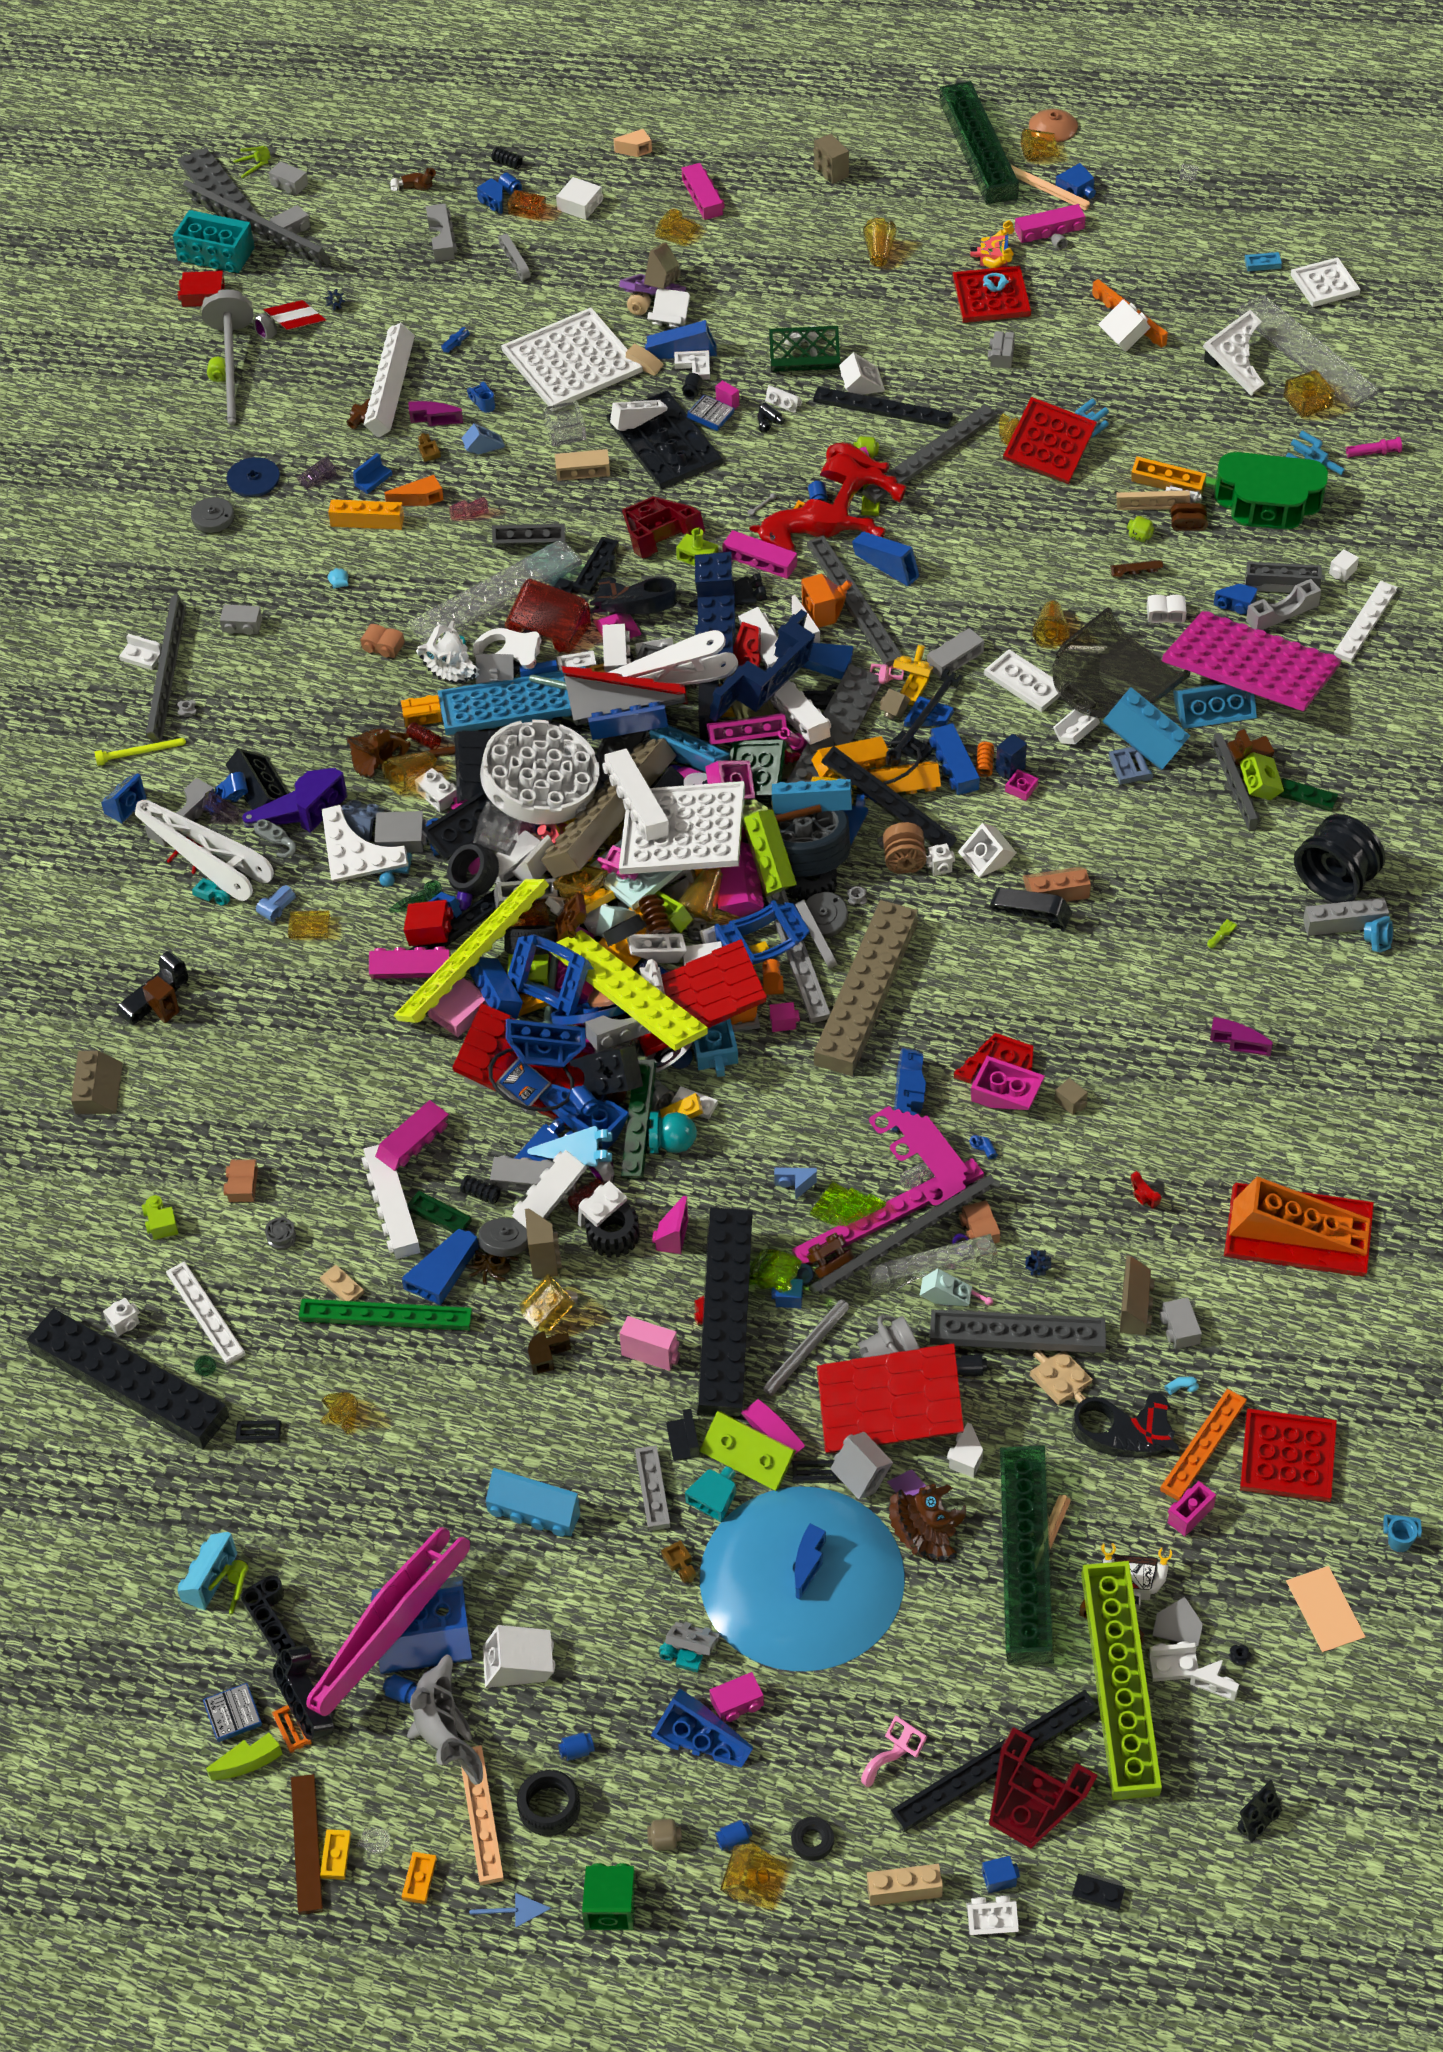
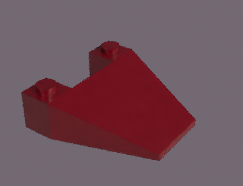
M652 496L622 509L633 551L640 558L652 556V554L658 552L656 543L682 532L685 535L686 533L692 535V530L695 528H699V534L700 529L705 532L701 512L693 506Z
M1012 1727L1000 1750L989 1825L1031 1849L1087 1797L1098 1775L1075 1763L1064 1783L1058 1781L1023 1761L1034 1738Z

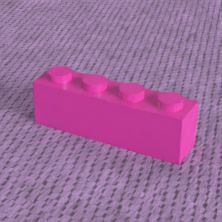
M700 163L682 167V181L703 219L707 220L722 216L723 209L725 208L724 201L719 198L718 190L714 189L712 179L708 178L706 169H703Z
M1079 204L1015 218V232L1021 243L1032 242L1033 240L1051 237L1053 234L1062 235L1085 229L1086 216Z
M733 530L722 544L723 552H732V560L785 579L789 578L797 566L796 552Z
M783 713L707 724L709 743L711 745L777 736L779 730L783 731L782 727H787L786 718Z
M399 947L391 951H386L385 948H375L374 951H369V976L371 979L430 978L446 962L451 953L446 947H435L434 950H426L424 947L406 950V948Z
M429 1100L379 1144L375 1157L394 1171L400 1166L404 1167L413 1154L416 1156L425 1144H430L438 1132L441 1134L448 1125L446 1121L449 1114Z

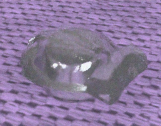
M364 1828L357 1847L364 1848L371 1854L383 1853L385 1849L390 1847L389 1832L385 1829L370 1830Z

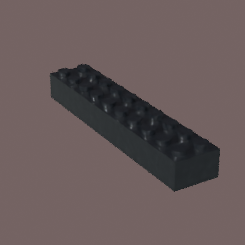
M710 1207L697 1415L715 1417L717 1411H721L733 1418H741L753 1211Z
M54 1308L26 1339L31 1353L202 1450L229 1418L226 1404Z

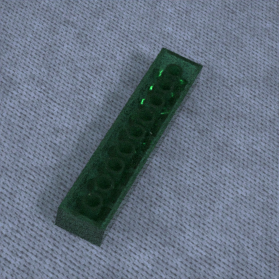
M968 81L941 86L939 103L986 205L1018 199L1019 182L972 82Z
M1045 1445L1001 1447L1000 1467L1008 1665L1052 1664L1055 1661Z

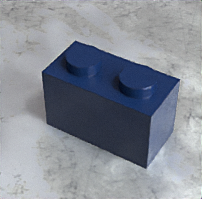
M1011 734L997 746L996 771L1001 777H1005L1008 780L1017 769L1022 771L1026 768L1027 743L1014 734Z

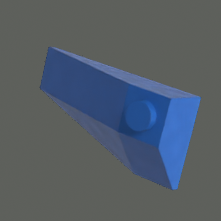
M552 1084L539 1096V1100L547 1107L556 1106L566 1100L571 1090ZM597 1100L599 1108L590 1116L581 1114L571 1101L557 1110H551L574 1132L596 1126L599 1130L607 1129L608 1132H612L611 1142L598 1141V1148L607 1150L617 1140L629 1116V1112L608 1100L606 1102Z
M681 1689L672 1698L651 1734L652 1737L669 1748L679 1750V1747L691 1749L692 1754L700 1756L701 1752L713 1755L715 1761L742 1768L754 1748L704 1704Z

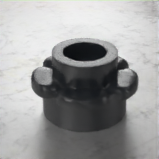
M1243 1644L1239 1646L1233 1645L1229 1650V1659L1237 1666L1246 1665L1252 1658L1249 1648Z

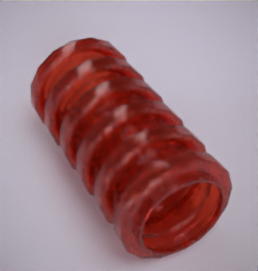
M412 722L406 730L409 738L423 746L425 745L430 750H433L438 745L435 748L437 749L441 744V736L436 735V733L429 729L427 730V728L416 722Z
M596 1178L594 1182L589 1183V1186L585 1185L583 1189L578 1190V1193L574 1192L573 1196H568V1203L572 1210L578 1213L581 1201L585 1198L589 1199L599 1185L605 1184Z

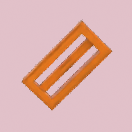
M286 1705L273 1711L272 1715L289 1752L293 1753L295 1752L294 1750L301 1749L304 1745H310L312 1742L306 1739L304 1734V1739H299L287 1713L290 1708ZM281 1714H283L296 1742L294 1744H291L279 1718Z

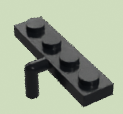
M601 537L575 581L573 591L591 595L604 572L616 573L614 554L619 547V541Z

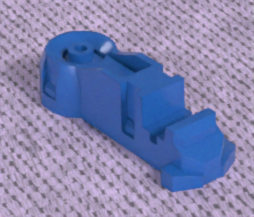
M902 1048L900 1051L894 1111L900 1109L902 1113L908 1111L913 1116L921 1113L926 1086L922 1074L923 1054L917 1050ZM897 1125L891 1128L893 1132L900 1130Z

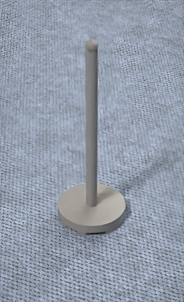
M226 289L219 290L217 294L204 298L202 318L211 328L224 331L227 422L233 426L236 424L233 330L248 326L253 319L254 312L252 301L244 297L239 291Z

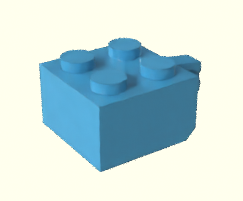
M730 1019L708 1028L707 1035L692 1043L698 1070L715 1068L717 1077L725 1076L724 1066L738 1063V1049Z

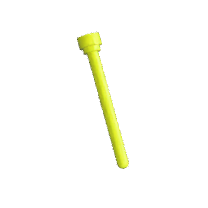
M179 738L108 753L106 751L102 752V750L94 751L97 766H101L112 759L183 746L186 744V740Z

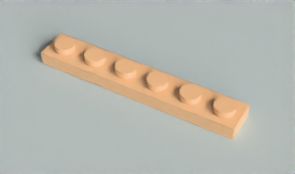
M482 1745L472 1747L482 1763V1782L474 1785L461 1766L480 1886L504 1881Z

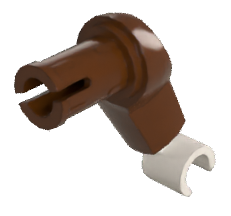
M427 168L424 174L415 172L401 176V181L393 178L390 182L391 191H399V186L402 185L404 189L415 188L420 191H426L432 187V180L436 175V171L433 168Z

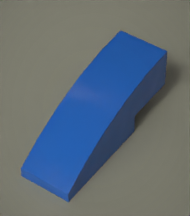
M811 1523L802 1537L796 1557L795 1593L798 1599H801L823 1564V1556L820 1550L826 1543V1531Z

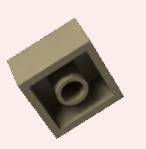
M831 133L814 140V168L820 171L823 177L832 184L849 177V151Z

